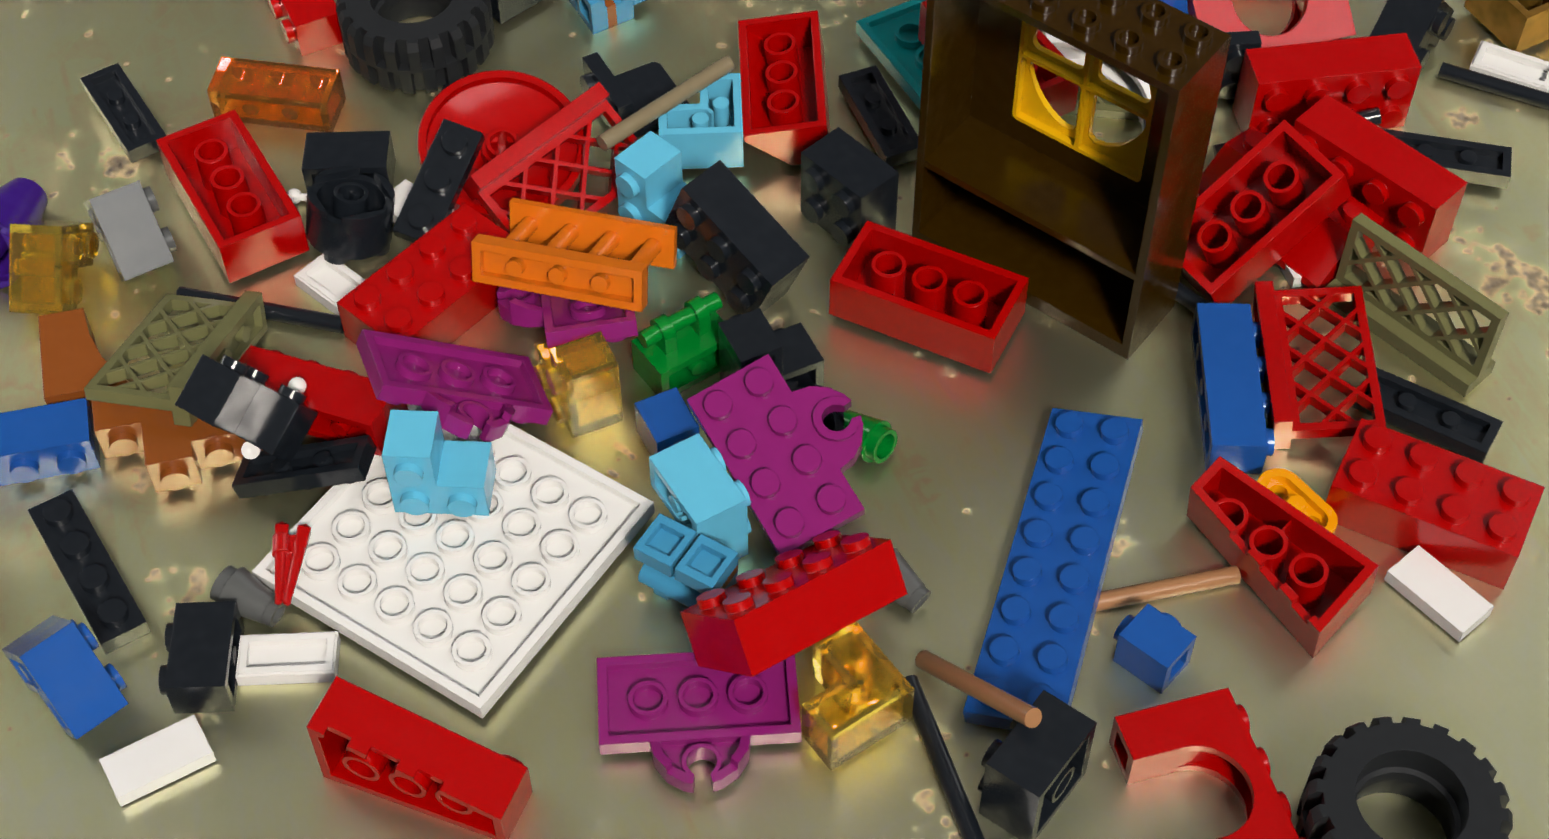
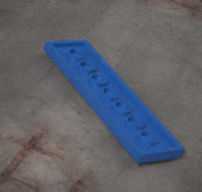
M1052 408L974 672L975 676L1030 705L1034 703L1043 690L1069 706L1072 705L1143 434V419ZM969 695L967 696L963 709L965 722L1012 730L1010 729L1012 718Z

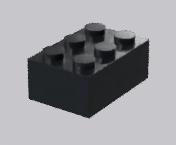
M721 160L681 189L665 222L667 225L678 226L677 248L684 250L696 263L699 273L706 280L712 281L722 291L729 306L737 313L745 314L758 308L764 312L788 292L810 257Z

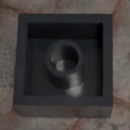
M837 127L801 152V212L811 223H817L831 234L839 245L846 246L847 248L851 247L867 220L896 230L899 172L841 128Z
M1045 690L1042 691L1032 704V706L1040 709L1042 712L1040 724L1035 728H1029L1013 719L1010 725L1012 731L1004 741L994 740L981 762V765L985 767V773L978 785V790L982 792L979 814L1018 839H1036L1085 775L1097 724L1094 720Z

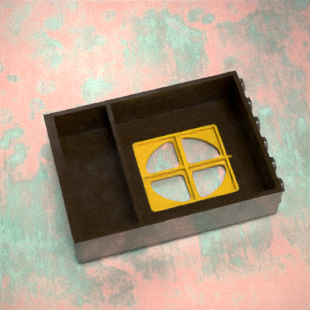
M927 0L912 236L1028 277L1026 304L1128 360L1175 305L1232 35L1160 0ZM1039 29L1086 52L1084 66L1040 45L1037 40ZM1103 61L1148 83L1151 99L1144 98L1108 80L1102 73ZM1033 63L1080 87L1076 126L1064 121L1051 107L1039 86ZM1097 96L1146 120V127L1142 133L1129 141L1108 143L1098 139L1092 130Z

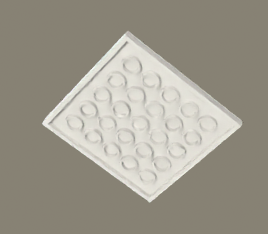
M408 406L409 410L424 411L421 406ZM509 424L502 438L491 441L496 475L489 516L472 515L469 517H459L453 514L433 513L411 515L405 512H395L382 456L374 454L365 481L333 485L288 533L289 535H296L298 525L307 524L311 527L310 540L291 604L482 719L655 513L653 501L512 424ZM473 425L467 440L442 429L444 440L483 442L479 437L481 430ZM271 550L252 570V574L275 593V558L272 556Z

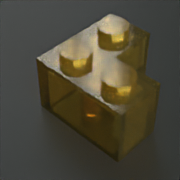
M36 220L10 223L9 312L52 314L77 309V305L80 304L83 295L82 282L78 279V268L93 265V258L97 256L99 249L98 236L94 232V222Z
M601 331L550 349L547 348V342L537 345L539 364L533 367L534 372L544 391L549 389L552 395L549 401L557 423L565 422L572 438L623 421L618 363Z
M857 622L813 644V675L825 690L802 704L801 731L804 739L830 771L911 721L915 689Z

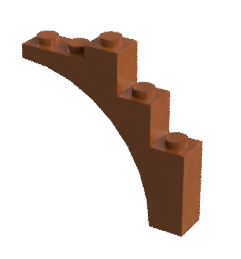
M84 308L38 316L43 392L46 404L86 398L84 387L107 361L101 356L96 346L95 337ZM124 380L108 386L115 387L128 383V381ZM88 400L93 413L94 432L105 459L129 456L144 451L145 466L156 493L168 490L175 491L188 486L202 484L201 469L226 466L243 459L241 448L246 442L244 439L233 433L216 428L199 418L192 427L174 425L172 411Z

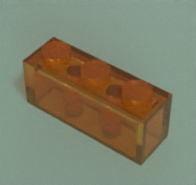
M221 57L207 89L214 117L235 109L243 123L320 132L334 131L346 100L340 69Z

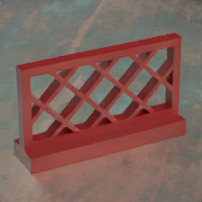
M598 82L471 174L463 189L473 201L478 199L496 223L509 234L510 211L502 210L491 197L501 189L519 191V199L524 200L526 193L549 196L548 204L555 205V198L578 201L577 209L584 210L585 202L592 203L593 205L586 210L599 212L618 198L614 157L618 155L619 151H624L638 139L632 134L623 140L625 143L620 142L610 148L612 150L610 169L588 166L590 146L600 148L596 138L591 137L592 122L601 115L605 117L612 127L622 121L618 113L606 100L610 94ZM584 129V136L575 135ZM565 142L582 144L581 164L559 161L560 145ZM553 151L552 159L544 158ZM533 165L551 168L550 188L528 185V169ZM558 169L580 173L579 193L556 189ZM587 174L609 178L608 193L605 196L586 194ZM521 175L520 183L511 182Z
M1255 281L1253 317L1254 322H1259L1261 334L1258 354L1263 356L1265 360L1263 390L1269 393L1270 411L1267 420L1268 427L1274 430V450L1290 449L1291 439L1354 436L1360 420H1354L1345 412L1355 402L1372 412L1373 419L1368 421L1386 427L1362 286L1274 290L1273 281ZM1353 301L1354 310L1343 318L1328 307L1333 302ZM1300 304L1310 311L1300 320H1297L1284 311L1283 305ZM1318 316L1335 326L1326 336L1308 327ZM1343 332L1360 341V344L1352 352H1348L1334 343ZM1297 335H1301L1315 344L1305 355L1289 346V343ZM1324 350L1341 361L1331 371L1313 361ZM1349 367L1366 376V379L1357 388L1339 378ZM1303 369L1321 379L1310 391L1294 381V378ZM1329 386L1347 396L1337 407L1319 397ZM1310 404L1327 416L1321 422L1300 423L1299 414Z

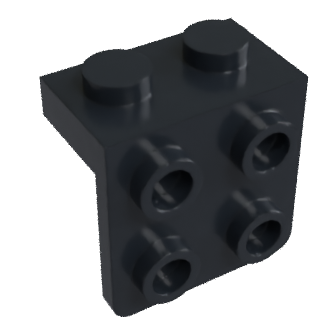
M598 52L582 57L584 75L580 76V84L583 92H586L600 82L610 94L606 100L622 120L676 87L670 76L658 62H651L614 76ZM686 100L681 104H689V102ZM601 115L603 122L611 128L612 126L609 124V122L605 119L603 115ZM658 118L635 132L634 135L638 138L649 131L659 130Z

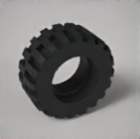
M490 0L336 1V12L349 64L370 83L375 85L379 82L381 88L392 92L395 89H402L404 94H416V90H426L427 93L438 91L440 86L452 84L463 76L472 75L478 69L477 64L482 65L494 43V23ZM412 17H433L421 22L400 23V21Z
M1392 717L1373 718L1368 728L1364 722H1358L1347 727L1343 736H1334L1324 746L1322 754L1317 756L1299 800L1296 813L1299 820L1296 825V832L1298 836H1303L1305 839H1383L1366 823L1357 805L1359 798L1374 793H1395L1419 802L1437 818L1447 839H1509L1508 836L1513 829V814L1509 808H1506L1510 799L1505 785L1502 782L1495 783L1493 780L1497 771L1488 759L1483 758L1479 760L1474 755L1476 748L1464 738L1460 741L1455 740L1447 735L1449 729L1434 724L1433 728L1420 725L1421 719L1403 717L1401 723H1393Z

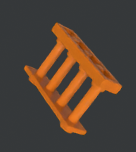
M512 198L509 201L510 234L506 238L478 234L471 241L472 281L642 312L648 304V267L651 265L673 270L676 267L678 226Z

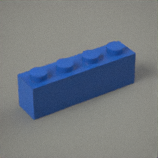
M1196 304L1191 327V340L1205 470L1221 456L1246 474H1261L1266 456H1272L1274 453L1273 428H1266L1265 420L1268 419L1270 411L1269 393L1262 392L1261 383L1264 382L1265 360L1263 356H1257L1256 351L1260 345L1259 322H1253L1250 304Z
M86 398L0 413V486L29 483L38 479L65 474H78L82 471L101 468L99 442L94 432L93 413Z

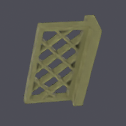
M1363 213L1356 216L1352 220L1336 278L1326 287L1362 286L1369 330L1465 397L1492 373L1496 362L1491 357L1509 312ZM1363 234L1374 241L1378 249L1377 252H1370ZM1398 259L1410 265L1415 276L1406 277ZM1384 261L1391 278L1383 279L1376 262ZM1354 264H1361L1364 271ZM1434 284H1438L1447 290L1452 301H1442ZM1413 286H1420L1428 303L1419 304L1412 290ZM1397 288L1400 296L1393 292L1391 289ZM1353 301L1332 303V305L1347 315L1354 310ZM1472 310L1478 311L1491 320L1489 326L1480 327ZM1457 311L1465 328L1456 329L1448 312ZM1427 313H1433L1436 320L1428 316ZM1469 338H1470V340H1471L1473 346L1470 345L1468 342H1466V341L1463 340V339H1469Z
M245 290L236 302L166 294L84 387L86 400L172 411L174 425L192 427L198 418L175 405L178 397L202 354L218 361L221 360L223 354L239 360L250 345L256 346L268 330L262 292ZM173 310L184 312L174 316H168ZM224 316L222 319L209 322V319ZM196 323H199V324H200V325H198V326H195V327H192V328H188V329H185V330H181V331L178 330L179 328H182V327H185V326H189V325H192V324H196ZM169 332L168 335L148 340L149 337ZM206 338L203 342L194 345L189 344L190 342ZM177 346L180 347V349L174 351H170L161 355L158 354V352L164 351ZM147 355L150 357L141 361L128 364L130 360H134ZM186 362L184 366L169 369L170 366ZM153 371H160V373L151 375L142 379L137 378V376L144 375ZM124 380H128V381H129L128 383H125V384H122V385H119V386H115V387H113V386H108V385H111V384H114V383H117V382H121V381H124ZM165 386L168 389L166 393L151 392Z

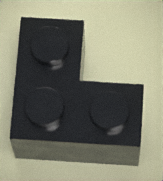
M1388 0L1370 36L1407 33L1422 66V71L1430 55V50L1426 49L1428 44L1436 47L1440 39L1445 41L1449 36L1455 23V18L1451 17L1454 10L1444 0Z
M758 308L745 314L734 315L728 320L718 323L720 380L769 354L786 382L798 381V386L802 387L813 386V383L824 387V359L801 322L773 331L763 312Z
M202 354L175 403L179 408L204 422L233 433L263 451L289 462H292L318 412L303 405L307 398L304 394L284 384H281L279 390L268 386L266 382L269 375L246 363L243 364L226 354H223L220 361Z

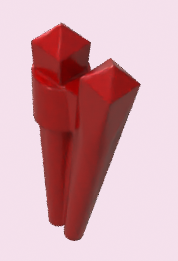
M282 521L275 524V534L272 536V556L275 558V604L281 605L283 603L286 606H290L310 540L311 527L307 524L298 525L296 535H289V524Z

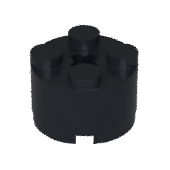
M353 166L333 167L318 173L315 176L314 184L311 187L309 185L307 188L305 232L309 243L316 250L324 254V259L327 262L335 265L345 264L349 260H361L373 256L386 255L390 249L393 229L395 191L392 184L376 172H374L373 178L360 174V168Z

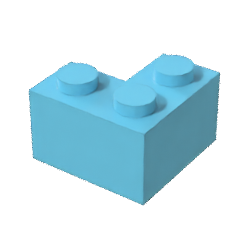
M728 73L701 90L700 103L679 104L658 118L659 136L682 153V169L710 168L719 160L727 168L744 167L740 73Z
M649 131L614 157L618 214L621 217L665 224L681 189L687 185L683 182L682 153L653 131ZM677 248L678 259L687 254L684 250Z
M390 410L382 460L395 512H405L411 515L433 513L453 514L459 517H469L472 515L489 516L496 475L492 443L444 440L438 411Z
M697 433L649 456L651 486L675 521L697 531V538L700 534H703L737 551L738 559L749 554L748 534L751 533L752 529L748 520L747 507L751 505L750 496L744 484L740 480L733 481L727 473L725 461L716 447L709 448L700 434Z

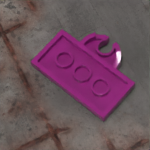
M501 286L496 292L500 317L515 326L527 328L544 327L548 349L557 347L573 349L584 343L598 341L613 343L620 342L627 337L638 336L635 311Z
M366 329L361 330L356 342L377 400H383L393 405L403 403L421 406L424 411H438L442 429L457 437L467 440L473 425L481 430L480 439L483 442H491L503 437L511 420L520 424L529 422L547 425L553 413L551 404L527 356Z
M767 354L687 399L690 410L710 443L721 453L727 471L733 481L740 480L746 487L751 500L749 508L778 555L794 549L803 550L813 544L812 539L815 536L827 531L838 530L865 514L864 507L843 475L845 471L856 463L862 452L863 422L861 415L853 417L849 425L841 431L830 430L823 423L824 418L829 413L846 412L852 406L851 399L845 394L832 388L821 386H808L792 392L773 360Z
M694 652L597 658L600 755L651 752L657 772L668 784L684 792L694 793L695 777L690 771L689 766L696 761L707 760L715 765V768L710 773L713 792L724 789L740 777L749 763L751 745L802 742L795 654L753 677L698 667Z

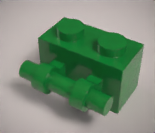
M716 292L703 298L696 296L686 301L683 309L670 316L662 314L652 319L650 326L638 332V337L631 340L633 367L655 394L677 387L679 393H682L720 372L718 323L724 320L716 312L723 307L722 301Z

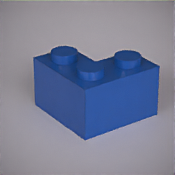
M52 615L2 649L29 690L40 695L65 733L76 740L129 704L121 693L127 687L126 683L112 664L109 663L103 667L93 650L99 647V644L82 622L77 625L73 619L67 620Z

